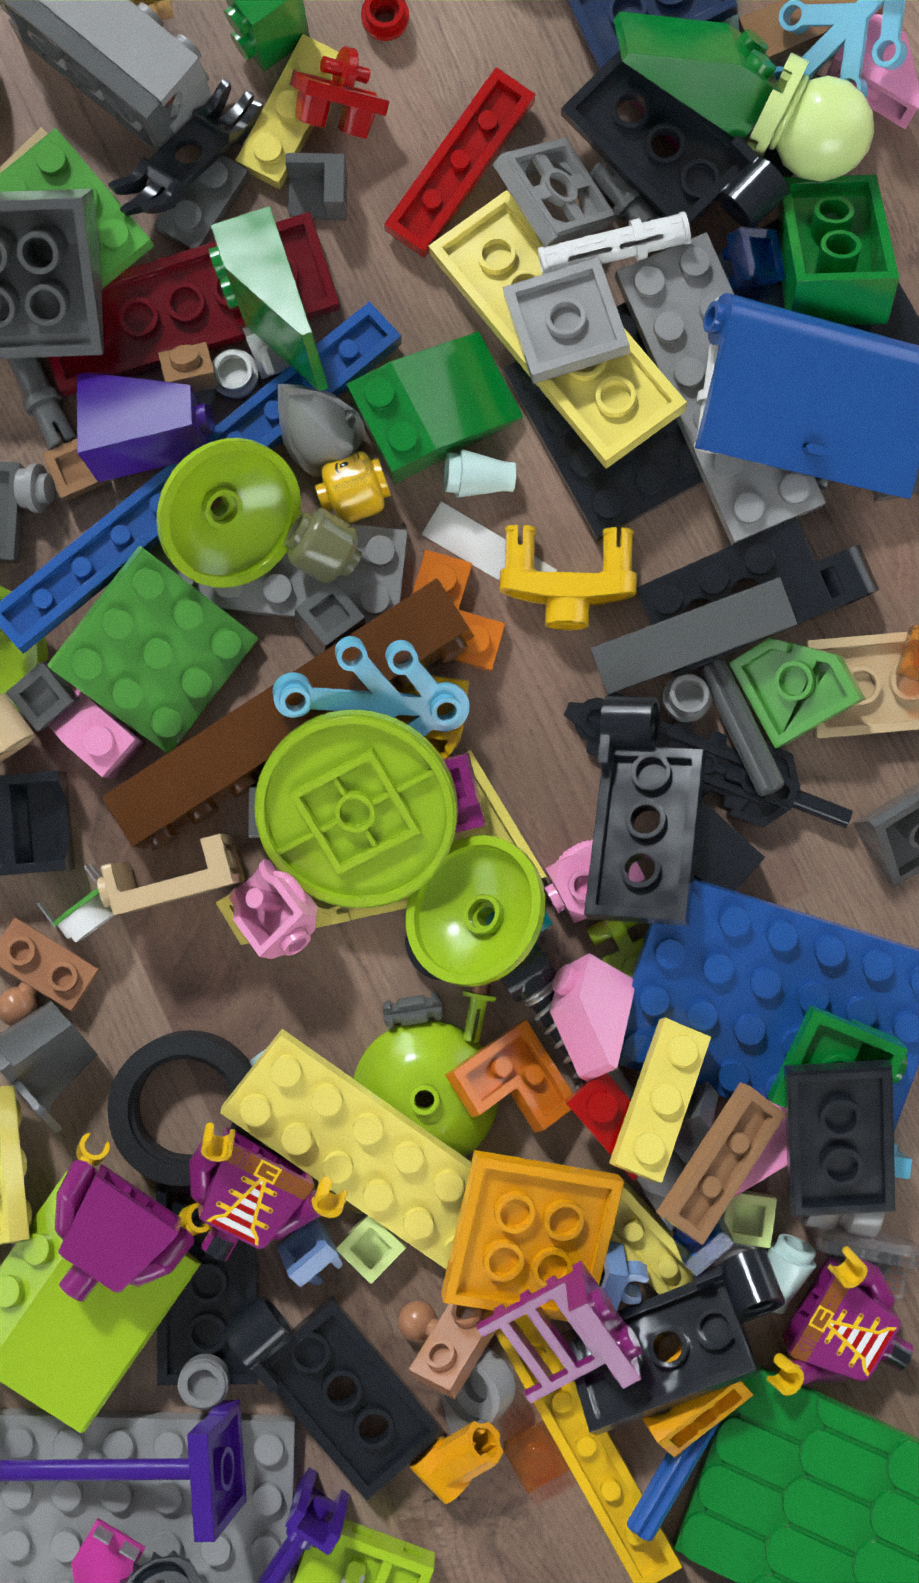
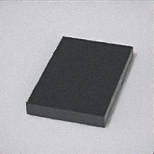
M871 1060L784 1066L788 1192L791 1216L896 1211L893 1076L890 1061Z

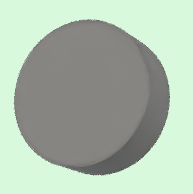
M200 1354L194 1356L185 1364L178 1378V1391L182 1400L188 1406L198 1410H208L217 1406L225 1398L231 1381L230 1371L225 1362L215 1355Z

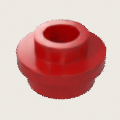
M365 0L361 9L363 28L368 35L379 41H391L400 37L409 24L407 3L405 0ZM382 13H389L394 17L390 22H379L377 20L378 16Z

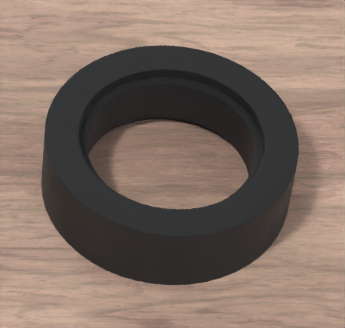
M183 1030L156 1038L138 1049L128 1058L113 1081L107 1107L109 1129L114 1143L124 1159L147 1178L172 1186H190L189 1161L193 1154H179L165 1149L154 1141L145 1129L140 1115V1096L149 1075L158 1066L172 1060H196L216 1070L226 1081L232 1093L252 1068L249 1059L244 1053L226 1039L204 1031ZM232 1122L230 1129L254 1140V1136Z

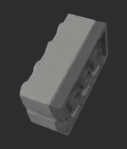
M0 0L2 10L11 17L8 21L17 38L155 153L193 119L194 109L206 105L212 97L207 83L209 77L202 68L200 62L202 55L198 48L184 35L178 34L175 38L165 30L160 17L143 2L136 6L130 0Z

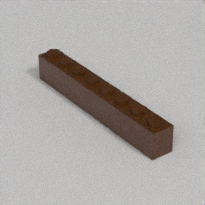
M436 578L349 636L359 638L367 650L368 657L394 687L400 686L401 690H405L413 686V684L406 675L394 673L385 658L386 649L392 642L397 640L410 642L417 652L419 662L426 668L440 658L446 663L464 653L469 648L466 641L473 638L474 634L444 587ZM336 644L293 671L306 676L313 688L370 691L353 671H346L340 667L335 656ZM349 647L344 650L342 658L348 661L355 660L360 654V649ZM404 650L397 652L393 662L396 664L406 663L410 658V652ZM273 684L101 797L131 847L144 849L150 847L152 851L158 850L178 837L175 830L190 820L193 824H198L214 815L219 810L216 803L230 794L237 798L248 793L249 788L257 787L258 776H260L266 761L277 745L292 730L312 718L335 711L311 709L301 717L291 718L284 716L275 706L272 694ZM294 692L287 696L285 702L293 706L298 705L303 701L304 696L301 693Z

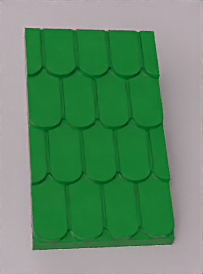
M758 1364L761 1374L743 1380L753 1393V1396L721 1420L705 1448L672 1541L674 1550L684 1554L689 1560L737 1583H919V1438L804 1385L793 1395L785 1396L766 1381L768 1375L775 1376L778 1373Z

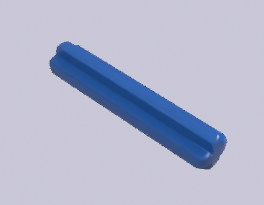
M720 1422L676 1457L667 1452L627 1521V1527L633 1533L648 1542L654 1539Z

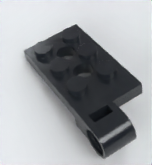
M620 50L561 108V116L641 195L661 218L684 211L691 227L717 202L740 226L747 230H753L789 194L788 184L781 173L769 161L760 157L739 135L733 139L727 132L622 62ZM628 100L637 101L644 108L645 114L636 122H625L618 116L616 111L621 103ZM660 135H669L678 142L679 150L671 157H660L653 152L651 143Z
M795 517L638 586L637 593L651 625L686 613L687 607L693 601L705 600L712 603L731 596L733 586L741 580H750L760 585L780 577L797 625L856 602L880 589L860 544L815 562ZM778 633L675 670L672 674L675 678Z
M605 696L602 703L600 716L601 736L597 760L601 768V777L584 915L588 919L689 926L706 754L703 749L658 748L660 706L657 697ZM655 811L660 814V823L654 831L645 834L635 831L634 823L641 813ZM640 859L653 861L655 871L650 879L640 883L629 879V869L634 862Z
M754 1249L733 1255L719 1265L693 1274V1282L644 1300L640 1304H634L617 1311L625 1324L631 1327L641 1345L642 1354L637 1356L641 1380L623 1389L606 1364L574 1380L591 1434L595 1436L761 1374L743 1323L767 1315L779 1309L785 1303L766 1250ZM574 1328L561 1333L579 1360L591 1355V1352ZM669 1335L679 1336L682 1342L681 1354L672 1362H662L658 1352L661 1341Z
M333 1295L294 1328L268 1298L262 1296L222 1330L226 1341L238 1358L254 1372L270 1393L273 1391L277 1393L366 1501L444 1434L441 1424ZM338 1376L350 1377L356 1383L355 1391L346 1399H335L327 1391L329 1383ZM370 1414L383 1416L387 1420L385 1431L376 1437L363 1435L359 1430V1425L366 1416Z

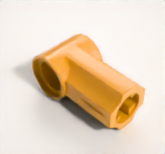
M472 1421L446 1438L443 1435L440 1436L409 1463V1468L444 1504H448L464 1491L473 1478L497 1465L504 1453L500 1444V1433L489 1421L486 1423Z

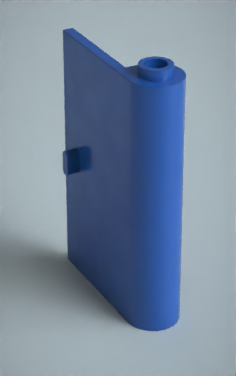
M729 293L722 294L717 301L710 303L704 316L703 328L705 332H708L710 344L719 346L695 448L900 498L911 499L919 469V345Z

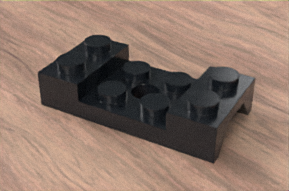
M53 770L0 775V876L75 869L67 772Z

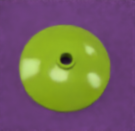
M226 438L205 444L191 452L176 466L162 489L156 519L161 546L168 559L181 573L202 585L228 588L252 582L271 570L288 551L289 548L284 545L285 539L292 525L301 514L300 489L293 471L284 459L261 443L243 438ZM217 497H221L220 505L216 509L211 510L213 501Z
M476 835L452 842L449 853L437 873L424 886L408 897L406 907L407 937L411 949L420 964L435 977L459 986L485 985L501 979L514 970L533 948L544 920L545 892L538 869L528 855L520 848L498 837ZM495 912L492 922L487 925L488 915Z
M428 1020V1022L406 1026L399 1024L387 1030L366 1049L359 1061L353 1079L463 1157H466L481 1144L489 1133L497 1114L499 1102L481 1115L471 1117L445 1074L483 1047L479 1042L465 1041L463 1039L464 1030L443 1021ZM421 1090L430 1091L434 1096L433 1104L429 1107L419 1106L415 1101L416 1094Z

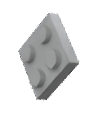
M599 257L503 287L504 299L533 384L630 354V344Z

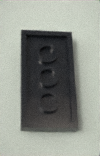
M157 1182L156 1201L176 1215H179L185 1207L196 1203L191 1197L190 1186H172ZM196 1208L192 1213L191 1219L195 1226L200 1227L203 1221L199 1219L198 1208ZM210 1230L193 1236L194 1244L188 1252L201 1262V1265L157 1327V1385H178V1378L185 1364L191 1358L200 1354H212L225 1362L230 1371V1385L258 1384L259 1378L234 1353L226 1341L222 1330L259 1299V1249L239 1240L228 1260L221 1261L207 1254L201 1247Z

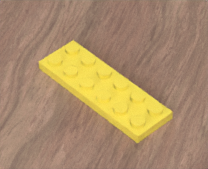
M506 190L430 244L429 251L430 256L530 376L504 299L503 287L542 275L537 247H544L513 196ZM626 330L625 333L630 344V354L536 383L606 469L684 413L687 408V401Z
M281 1029L224 1102L220 1113L317 1181H320L323 1177L331 1178L333 1182L330 1190L336 1194L347 1190L346 1201L447 1270L472 1162L284 1029Z

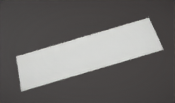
M441 501L421 535L465 561L471 562L475 567L499 580L500 570L505 568L506 539ZM534 556V569L538 570V572H557V569Z

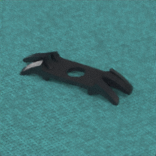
M223 78L210 101L206 105L194 109L193 119L149 159L143 156L130 175L113 180L108 184L109 188L116 195L139 193L131 201L125 203L120 208V211L129 216L140 213L156 214L176 207L179 196L192 182L231 146L236 143L239 145L243 144L263 109V103L257 99L253 101L254 94L247 90L237 103L220 118L232 89L231 83ZM187 145L197 146L203 151L201 157L191 163L178 161L175 158V154L181 147Z

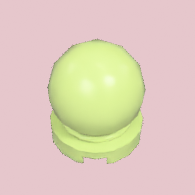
M791 52L777 82L781 93L774 89L772 90L747 144L760 157H763L767 147L770 150L776 148L783 165L799 178L820 182L838 178L856 168L868 153L874 135L873 111L864 94L848 80L829 75L809 80V75L804 74L810 61Z

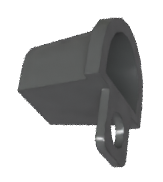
M50 1001L0 1033V1072L57 1134L62 1127L49 1113L52 1109L50 1104L98 1054L73 1024Z

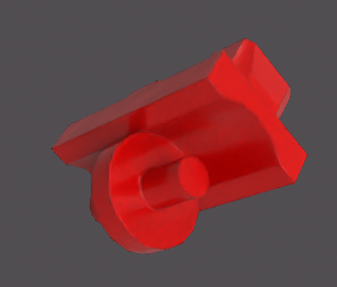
M343 46L336 59L327 56L322 57L320 71L332 74V80L293 69L290 85L298 90L295 117L303 123L325 128L330 104L334 102L343 105L337 129L349 135L367 139L375 114L383 116L387 114L389 100L377 97L374 91L353 86L355 81L367 84L371 75L370 68L359 66V56L355 48Z

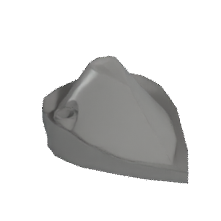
M278 384V413L283 443L291 459L313 477H322V468L326 463L342 460L356 452L364 438L365 427L360 414L354 408L331 392H319L316 388L302 385Z
M489 1346L485 1348L455 1400L440 1392L451 1434L472 1421L477 1423H486L488 1421L491 1424L495 1423L504 1415L514 1400L516 1382L513 1371L504 1358L499 1356Z

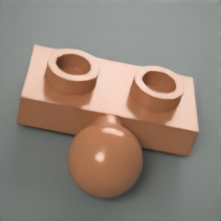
M14 917L0 939V968L20 979L21 983L18 987L10 988L1 994L0 1019L5 1024L12 1026L36 1011L37 1001L35 996L38 992H41L68 1010L75 1011L101 969Z
M412 1301L406 1304L398 1316V1327L401 1334L413 1342L426 1340L408 1369L412 1377L455 1400L496 1332L495 1330L482 1337L477 1331V1323L494 1315V1310L448 1304L438 1320L435 1310L428 1303Z

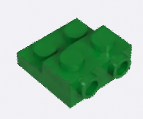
M810 1005L768 1093V1098L772 1103L785 1108L784 1066L889 1060L892 1065L893 1083H898L907 1068L908 1056L906 1054L908 1049L895 1036L854 1019L850 1022Z

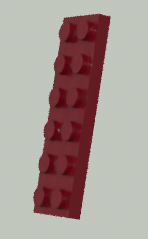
M307 212L275 222L307 320L341 310L311 213ZM216 241L126 269L102 289L103 355L48 357L58 390L63 397L77 393L78 374L88 372L129 377L160 367L161 363L158 353L172 350L180 345H194L206 342L208 351L246 340L243 328L247 326L239 306L229 309L220 279L218 280L208 251L209 248L217 246Z

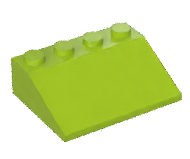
M67 1170L33 1218L29 1227L30 1239L18 1241L0 1266V1382L74 1430L83 1433L90 1426L201 1265V1262L187 1252L170 1274L140 1287L129 1284L121 1292L117 1293L98 1282L84 1302L77 1301L68 1296L60 1288L59 1283L73 1264L58 1253L63 1240L54 1230L56 1194L68 1172Z

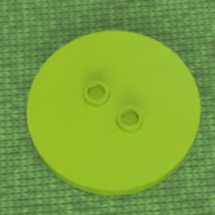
M341 710L319 715L304 722L292 730L277 745L261 771L255 793L254 810L256 826L262 845L279 872L283 871L290 874L308 895L320 901L341 907L372 908L391 904L406 898L424 886L437 873L445 861L454 839L458 818V801L455 785L445 761L422 734L408 724L382 713L366 710Z

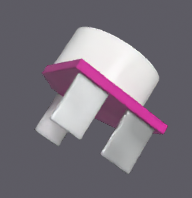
M98 1518L71 1563L74 1583H120V1579L129 1577L133 1570L134 1562H138L146 1546Z

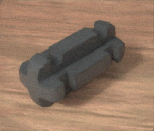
M431 993L432 997L425 998L424 995L400 998L397 1000V1003L391 1004L390 1000L384 1002L382 1009L386 1026L394 1028V1023L400 1022L401 1026L428 1022L430 1017L440 1020L443 1017L440 995L438 993Z

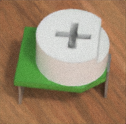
M95 864L84 866L85 870L97 884V879L103 877ZM98 888L64 912L56 920L43 902L37 903L54 928L59 927L68 940L72 938L75 943L86 938L113 917L111 907H104Z

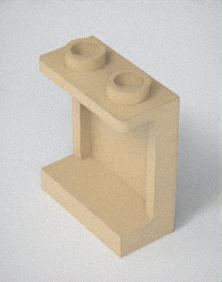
M217 834L200 839L208 869L138 888L136 887L130 863L102 865L103 877L97 879V886L104 907L111 906L114 916L246 882L234 835Z

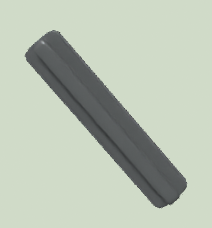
M718 659L702 667L701 677L710 688L712 700L757 793L760 796L775 793L784 785V779L727 662L723 659Z

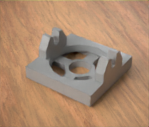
M566 137L502 153L493 163L494 168L544 247L582 238L591 233L607 229L616 220L614 212ZM538 171L541 175L540 185L532 186L528 178ZM550 179L559 181L566 188L568 197L559 195L552 188ZM577 195L581 201L582 211L575 202ZM550 201L554 205L561 207L570 222L566 223L553 218L543 202Z

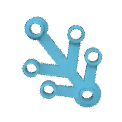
M790 0L782 6L779 12L781 27L792 34H802L809 27L832 26L802 57L810 61L804 74L809 75V79L844 45L840 78L848 80L850 83L856 82L857 89L866 98L868 85L862 78L869 19L882 6L881 35L872 49L873 61L886 70H894L904 63L907 56L906 44L900 39L906 0H858L856 3L805 4L800 0ZM800 8L801 18L797 24L791 26L790 17L796 9ZM890 44H895V55L889 61H884L883 52L885 48ZM782 66L776 67L774 72L777 82L783 72L784 67Z
M353 636L344 637L336 644L335 656L340 667L346 671H353L370 691L313 688L306 676L295 672L286 673L279 677L274 683L272 690L277 710L287 717H301L311 709L330 711L366 710L382 713L393 718L397 715H409L415 717L407 724L423 736L432 730L447 732L458 728L466 720L470 709L469 700L464 690L454 683H437L419 662L413 645L405 640L392 642L386 649L385 658L390 669L396 674L406 675L420 695L399 693L368 657L363 642ZM349 647H356L360 649V654L355 660L348 661L342 658L344 650ZM403 650L410 652V658L406 663L396 664L393 662L397 652ZM294 692L301 693L304 699L300 704L293 706L285 702L289 694ZM450 702L453 704V709L450 713L446 715L437 713V709L442 703Z

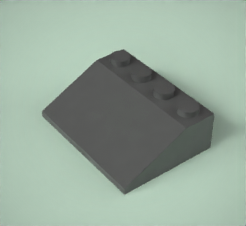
M93 189L0 192V359L103 355L100 239Z

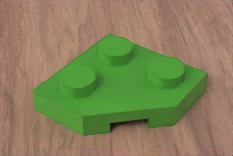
M768 638L729 662L733 673L775 749L784 747L866 699L843 657L834 653L777 638Z

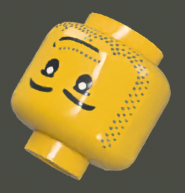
M356 452L342 460L326 463L321 472L324 483L315 485L322 508L329 512L334 511L337 517L348 524L379 514L385 507L384 498L391 496L379 459L371 460L364 452Z

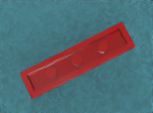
M495 67L384 223L385 232L425 258L429 253V245L441 236L535 103L536 94Z

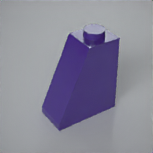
M88 372L77 375V453L98 482L180 463L191 452L210 443L209 434L215 433V421L211 408L207 403L201 404L191 385Z

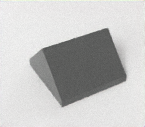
M918 783L853 822L882 872L894 888L919 873Z

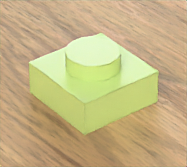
M745 1190L735 1196L721 1216L718 1233L719 1239L723 1242L771 1248L777 1204L775 1195Z
M366 1214L337 1244L336 1249L372 1284L406 1249V1243Z

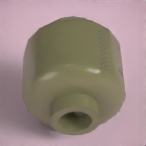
M323 508L317 509L311 514L306 511L302 512L292 525L284 542V545L289 548L288 558L291 564L324 584L334 581L340 575L346 578L349 577L357 567L362 556V552L356 549L359 538L358 531L352 525Z

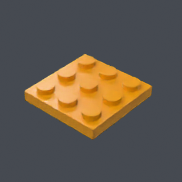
M474 1150L441 1291L443 1302L487 1310H494L495 1307L501 1304L507 1308L518 1302L520 1294L529 1289L531 1293H534L547 1286L546 1279L554 1275L560 1279L571 1273L573 1265L579 1261L583 1262L599 1285L624 1180L619 1174ZM553 1299L541 1305L549 1319L569 1322Z

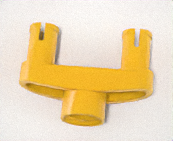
M518 525L505 527V568L500 570L499 591L511 598L544 604L546 627L556 630H582L588 628L590 606L623 601L637 594V574L632 571L634 530L621 528L619 547L616 546L617 527L603 530V571L599 573L538 572V570L534 569L536 528L530 525H523L522 545H519Z

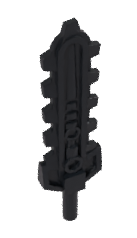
M616 692V693H613V694H610V695H607V696H624V695H622V694ZM593 698L588 699L584 703L569 702L564 716L575 724L577 733L582 739L587 741V753L598 757L601 736L600 716L604 699ZM660 720L658 748L704 750L706 763L702 798L709 790L723 795V807L731 809L728 814L729 816L758 828H764L794 808L845 829L847 828L853 810L799 789L801 783L798 780L792 753L780 748L775 749L774 746L767 744L784 779V785L775 793L760 796L737 750L726 746L727 735L714 730L708 738H704L692 733L693 722L676 721L674 725Z

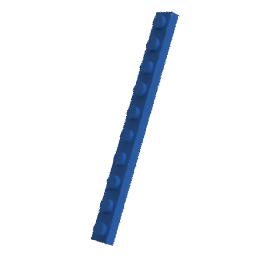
M370 301L316 344L329 389L323 391L331 392L338 397L348 389L347 383L365 375L402 344V336ZM289 366L215 426V433L209 434L210 442L226 438H243L256 441L273 450L283 442L278 413V384L315 387L294 368ZM179 463L163 468L0 601V628L23 654L110 584L138 546L143 547L149 552L160 543L156 522L158 502L167 479Z

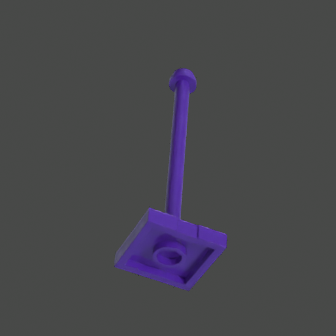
M222 1400L220 1404L214 1406L209 1411V1415L203 1421H200L187 1434L189 1458L0 1460V1482L190 1480L194 1542H215L247 1502L240 1400Z

